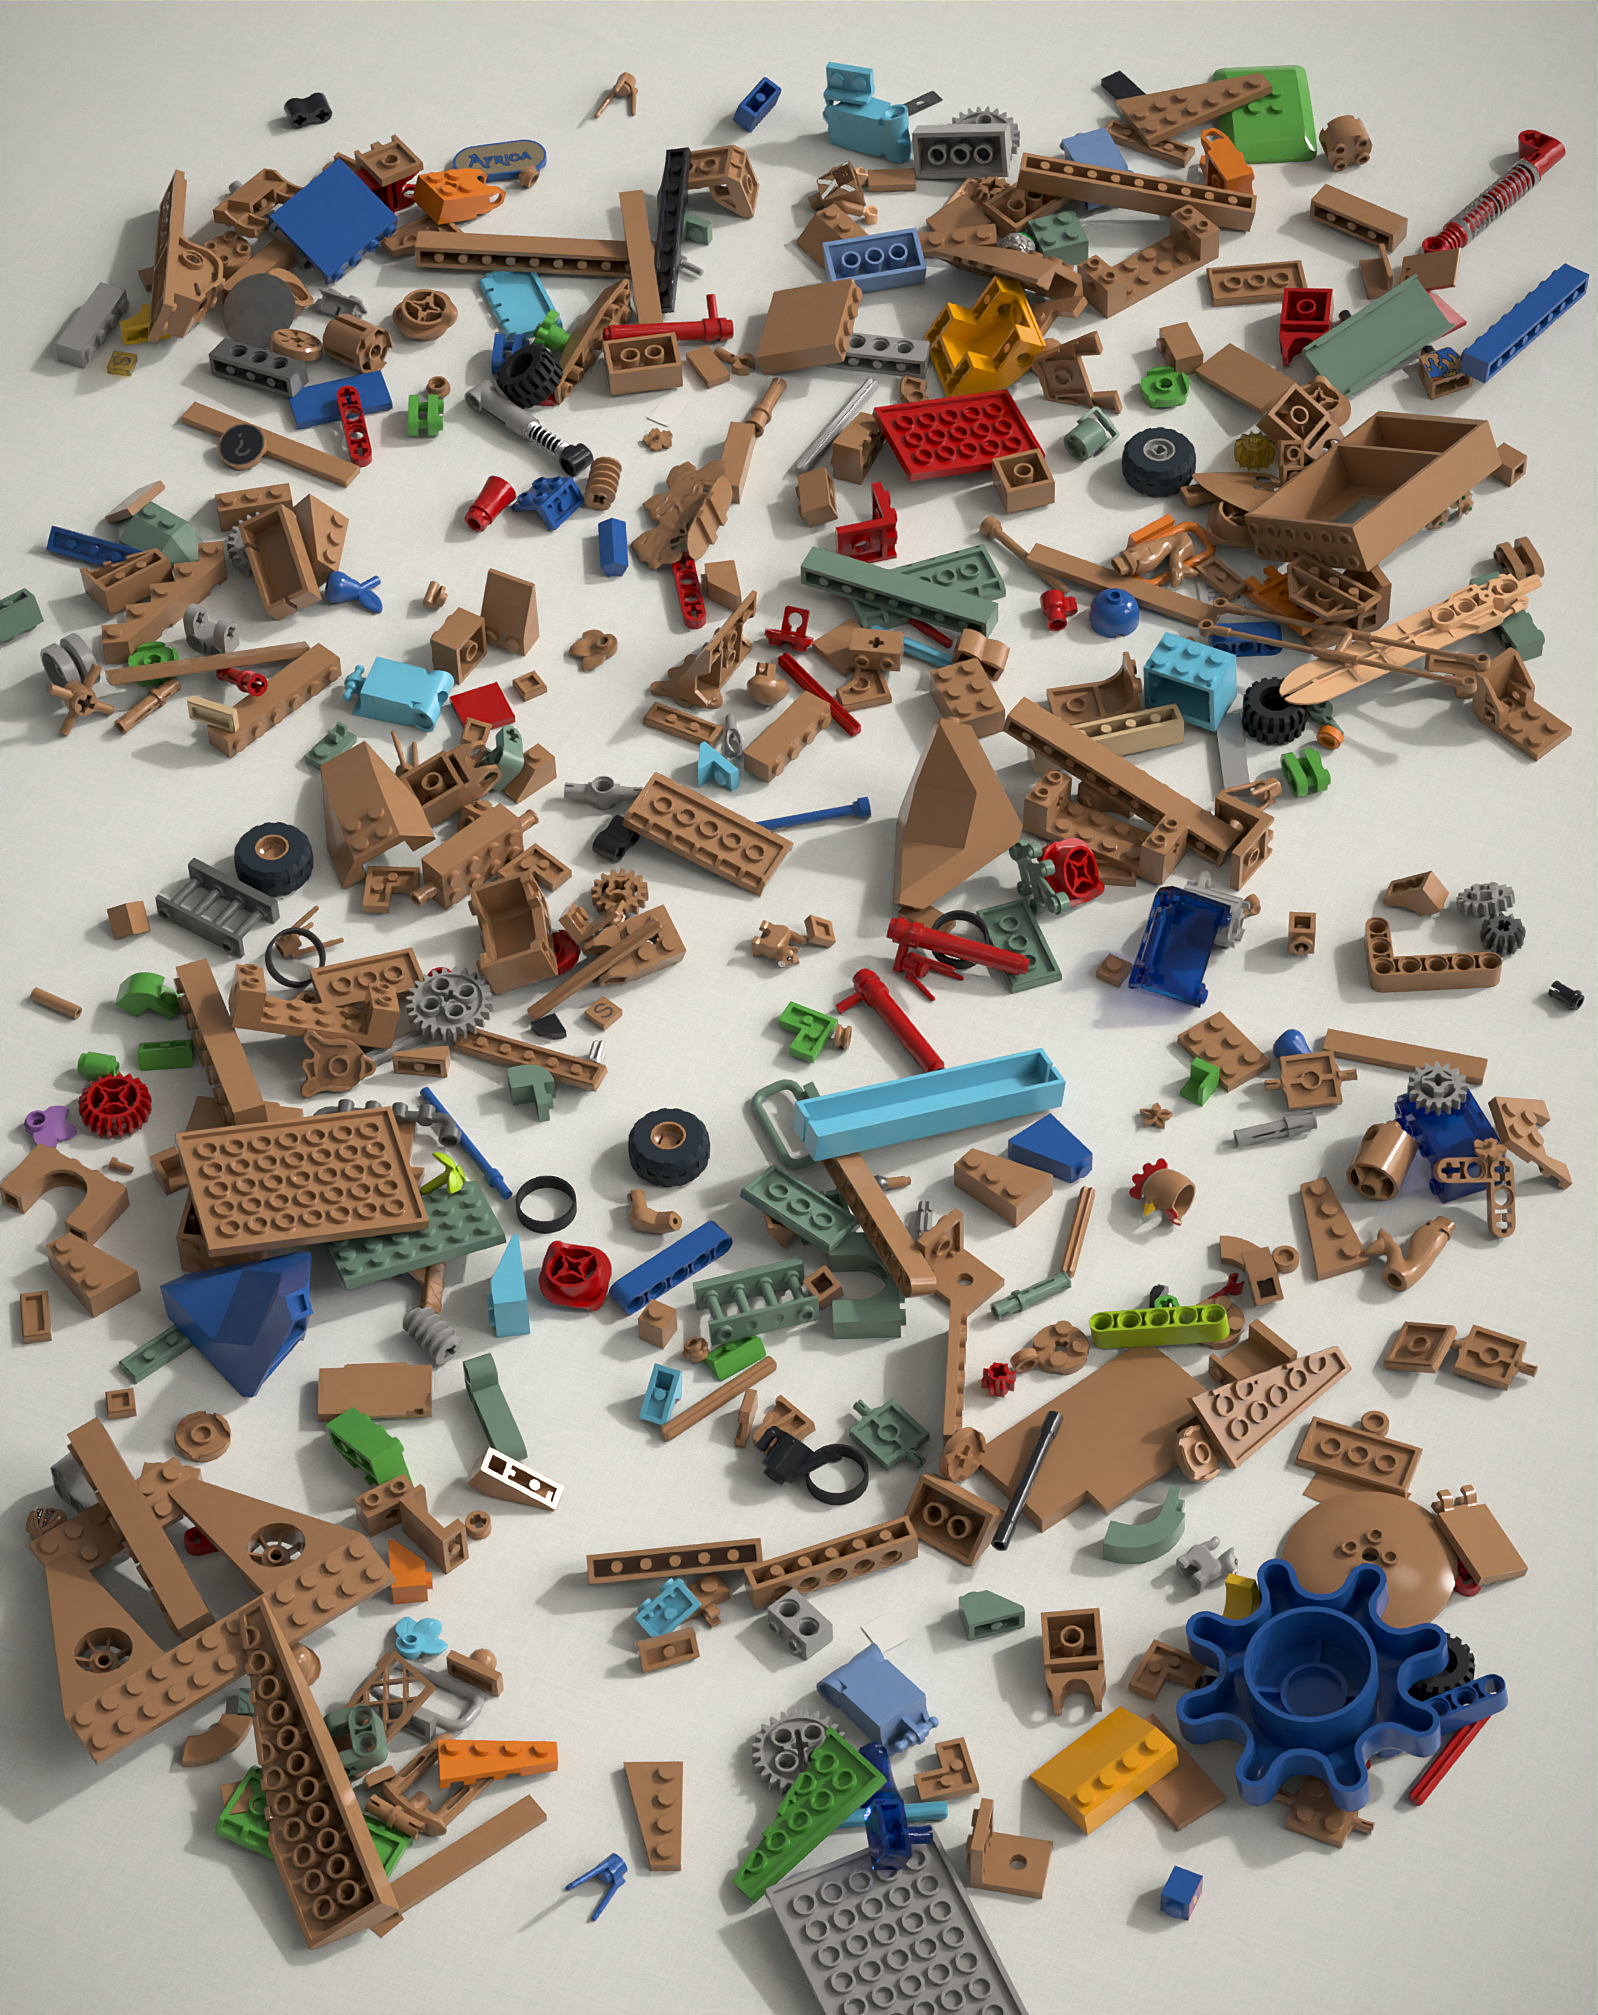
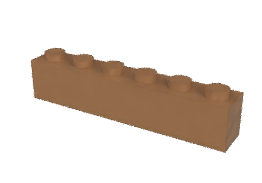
M317 643L267 681V690L262 696L256 697L249 694L232 707L237 709L239 728L236 732L207 725L209 743L231 759L254 740L262 737L274 725L279 724L294 710L299 709L310 698L318 695L330 683L335 682L342 675L340 657L320 643Z
M761 1538L586 1555L589 1585L744 1569V1567L763 1562Z

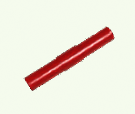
M913 618L909 619L908 623L929 638H932L947 649L952 647L953 640L930 624Z

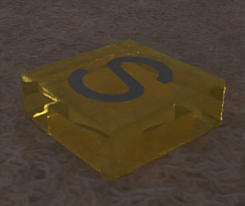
M113 351L107 365V373L131 377L138 361L137 354Z

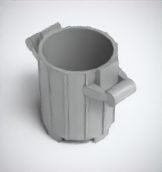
M1208 871L1200 873L1198 883L1187 880V885L1184 887L1176 907L1173 926L1170 925L1169 927L1170 935L1176 936L1177 950L1179 952L1186 951L1190 938L1225 948H1235V940L1241 941L1245 929L1242 928L1244 922L1243 910L1244 908L1250 909V902L1244 901L1240 897L1208 889L1211 886V877Z

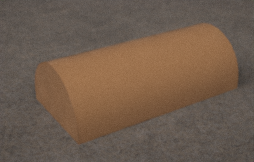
M1016 182L984 202L983 212L992 221V224L996 225L997 236L1003 239L1010 233H1023L1028 230V220L1049 216L1074 199L1016 189Z

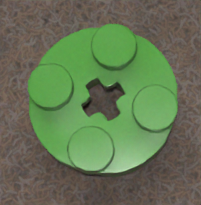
M1155 367L1147 372V376L1144 379L1142 377L1140 392L1143 399L1148 402L1149 407L1153 409L1183 405L1186 403L1189 394V379L1182 371L1181 374L1174 372L1173 367Z
M147 642L136 648L137 652L133 656L130 654L128 665L133 667L151 664L153 661H156V663L179 660V655L175 648L165 647L163 642ZM169 677L140 681L137 684L141 687L160 685Z

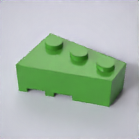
M352 1407L325 1424L333 1447L353 1468L359 1466L366 1473L367 1476L364 1477V1480L369 1486L373 1483L379 1486L404 1473L412 1483L402 1454L404 1452L402 1443L397 1437L392 1438L388 1435L383 1426L374 1424L366 1413L362 1414Z

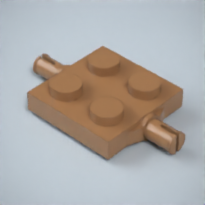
M1329 1050L1280 1057V1079L1264 1080V1087L1266 1092L1282 1090L1286 1098L1288 1111L1342 1105V1082L1357 1080L1358 1076L1356 1069L1340 1071L1335 1062L1334 1051Z
M1474 1324L1469 1335L1463 1341L1454 1339L1449 1349L1458 1352V1359L1454 1365L1453 1373L1506 1391L1518 1372L1535 1377L1538 1366L1522 1362L1527 1342Z
M1306 1775L1301 1788L1295 1795L1279 1789L1274 1798V1801L1291 1806V1811L1286 1821V1829L1339 1848H1343L1347 1836L1354 1829L1371 1835L1375 1826V1822L1359 1818L1358 1811L1346 1812L1339 1809L1333 1802L1327 1785L1318 1777Z

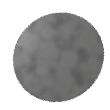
M264 273L250 275L239 281L228 293L223 306V322L228 334L236 342L256 348L268 346L273 332L280 329H289L295 315V299L290 287L279 277Z

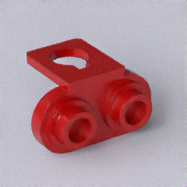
M786 606L781 630L765 628L764 636L768 639V644L783 646V642L788 641L792 644L791 649L807 651V647L813 645L814 640L813 637L806 636L810 611L803 608ZM792 613H798L802 617V624L797 627L796 632L791 631L792 626L789 623V617Z

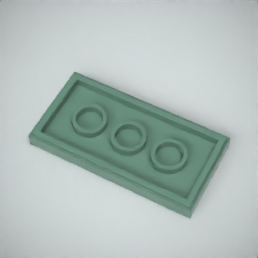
M1026 898L976 911V915L984 921L988 928L989 945L1025 955L1026 959H1030L1026 975L1021 974L1017 976L1001 971L1012 994L1062 980L1060 968Z
M775 1164L771 1165L741 1189V1198L827 1254L846 1240L851 1233L860 1228V1224L854 1215Z

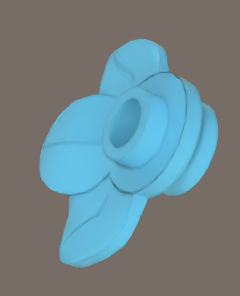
M410 1617L402 1618L395 1628V1634L398 1637L396 1639L398 1654L403 1658L413 1660L421 1654L433 1656L445 1651L448 1648V1644L438 1638L442 1631L441 1622L433 1618L421 1619L418 1622Z

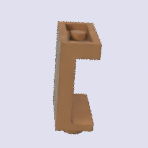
M422 1484L407 1490L399 1498L403 1532L440 1569L448 1574L469 1559L465 1525L459 1519H456L445 1528L428 1513L425 1487Z

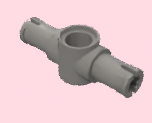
M599 776L592 782H588V784L565 782L564 799L587 800V802L593 803L595 808L599 810H609L615 804H619V802L632 803L643 790V787L620 786V784L614 783V780L609 776Z

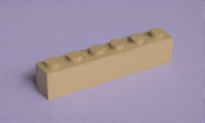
M1177 703L1072 726L1094 741L1101 743L1118 756L1183 743L1184 720ZM1027 747V757L1034 774L1045 773L1049 768L1053 770L1062 769Z

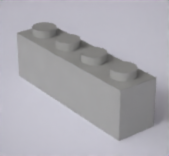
M102 282L99 283L55 343L59 362L85 368L88 362L94 358L99 347L105 343L112 329L116 328L122 315L127 313L129 301L127 300L126 289Z

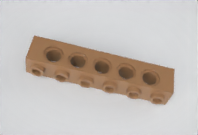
M908 1515L744 1567L745 1589L754 1610L772 1605L793 1588L803 1595L918 1558V1537Z

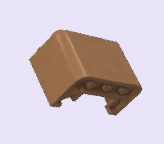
M530 870L470 889L471 900L468 901V906L472 916L477 915L479 927L483 932V936H480L483 950L486 952L479 955L476 965L481 976L485 975L486 983L490 986V992L494 991L496 995H500L558 976L547 901Z

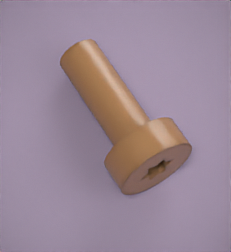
M111 1158L109 1169L115 1170V1168L133 1173L134 1166L119 1162L118 1158Z

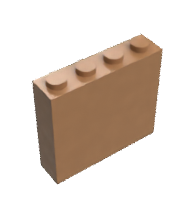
M853 278L773 293L755 356L764 375L844 362L846 351L849 349V340L851 334H853L855 318L858 316V307L860 301H862V291L860 287H857Z

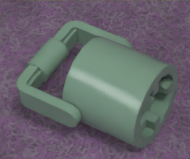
M1095 406L1076 421L1078 425L1065 435L1064 445L1073 458L1084 461L1098 449L1102 452L1119 438L1120 434L1107 415L1099 407ZM1093 413L1097 417L1101 425L1097 421L1087 417ZM1105 430L1108 431L1112 436V438L1107 443V436Z

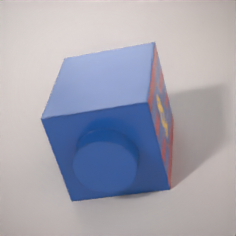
M1174 1866L1161 1893L1160 1910L1173 1918H1182L1189 1921L1202 1893L1203 1876Z

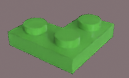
M790 1001L778 1019L779 1027L798 1034L789 1047V1054L810 1063H814L836 1031L838 1019Z

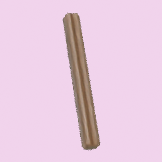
M766 1356L662 1425L660 1428L661 1435L667 1441L672 1440L776 1371V1361L771 1356Z

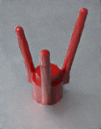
M914 952L908 953L902 962V970L907 972L905 979L912 982L931 1001H935V997L917 979L918 977H925L929 969L960 981L964 980L962 975L953 972L955 970L953 966L922 957Z

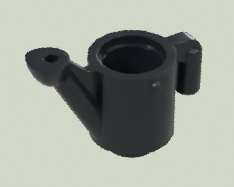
M777 1426L767 1428L756 1444V1448L759 1451L765 1452L773 1439H777L761 1463L766 1467L763 1473L781 1486L785 1481L792 1484L795 1480L827 1463L835 1464L843 1459L831 1449L815 1453L797 1438Z

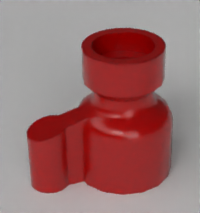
M1048 590L1040 596L1041 610L1046 617L1047 628L1051 631L1063 630L1067 626L1066 615H1075L1078 612L1076 598L1073 596L1065 597L1064 593L1060 590Z

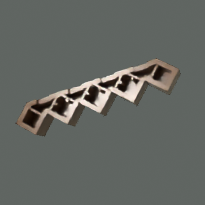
M223 541L198 543L199 561L175 563V582L150 584L151 602L126 605L127 623L101 625L106 665L127 663L130 654L133 656L137 652L136 648L138 646L158 640L162 636L163 630L169 625L174 626L183 618L184 612L190 604L195 603L198 605L210 595V590L217 584L221 585L227 580Z

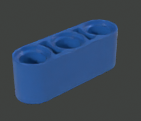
M1276 622L1214 624L1231 628L1233 631L1282 641L1281 627ZM1217 635L1208 637L1210 647L1234 654L1236 657L1272 656L1280 653L1283 649L1235 637L1227 638Z

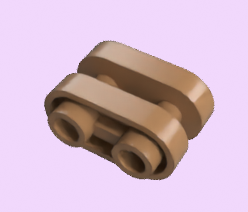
M1528 537L1515 539L1514 548L1509 542L1496 545L1493 557L1496 564L1502 567L1505 575L1511 573L1518 582L1525 579L1526 574L1528 576L1538 574L1540 578L1544 576L1542 559Z

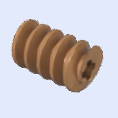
M599 457L590 466L584 501L587 506L594 510H608L616 498L615 494L619 485L622 465L615 458Z

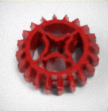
M120 1071L116 1076H112L108 1072L105 1078L98 1076L97 1082L89 1081L88 1088L82 1089V1096H79L78 1101L79 1116H81L82 1123L85 1127H88L91 1133L97 1132L100 1138L105 1134L110 1139L114 1135H119L122 1139L124 1133L133 1135L134 1128L141 1130L142 1123L148 1122L152 1111V1099L146 1084H142L139 1078L133 1079L130 1073L123 1077Z

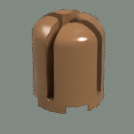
M351 314L335 316L334 320L327 324L322 337L324 350L330 358L363 373L382 370L387 364L384 359L388 353V348L393 347L392 337L388 331Z

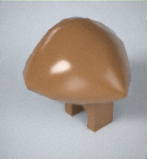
M757 662L755 676L748 680L747 689L756 702L764 706L777 704L787 696L789 687L783 679H774L775 664Z

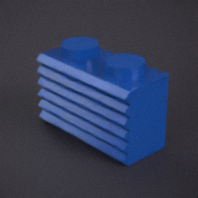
M763 77L738 105L733 118L734 122L746 131L752 132L758 126V123L768 115V112L776 106L782 91L781 88L767 77Z

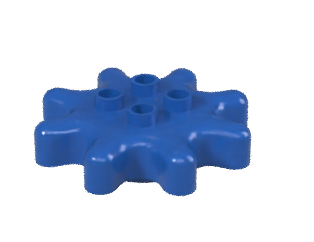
M1278 1558L1270 1559L1264 1562L1257 1571L1261 1605L1252 1615L1244 1619L1233 1620L1214 1612L1202 1611L1188 1619L1186 1635L1190 1654L1200 1664L1217 1671L1218 1676L1212 1684L1186 1693L1178 1700L1176 1712L1180 1733L1187 1742L1194 1745H1203L1217 1740L1229 1739L1238 1742L1245 1748L1237 1761L1235 1774L1238 1793L1242 1800L1250 1806L1260 1807L1267 1805L1287 1779L1299 1775H1310L1318 1777L1325 1782L1333 1802L1339 1809L1346 1812H1357L1364 1808L1369 1801L1370 1788L1365 1764L1374 1754L1385 1749H1396L1414 1757L1425 1758L1432 1756L1440 1748L1442 1736L1439 1714L1430 1705L1410 1696L1408 1690L1413 1684L1442 1673L1447 1667L1449 1654L1446 1633L1443 1628L1433 1623H1422L1398 1629L1390 1627L1383 1622L1381 1616L1387 1607L1389 1596L1386 1574L1378 1565L1371 1563L1361 1564L1350 1572L1344 1584L1338 1590L1328 1594H1316L1302 1588L1290 1563Z

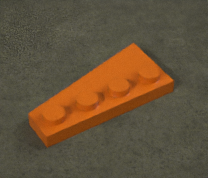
M438 1739L439 1789L449 1788L450 1783L462 1781L464 1785L475 1784L476 1779L492 1777L494 1781L505 1779V1776L511 1773L527 1776L557 1771L558 1769L557 1742Z

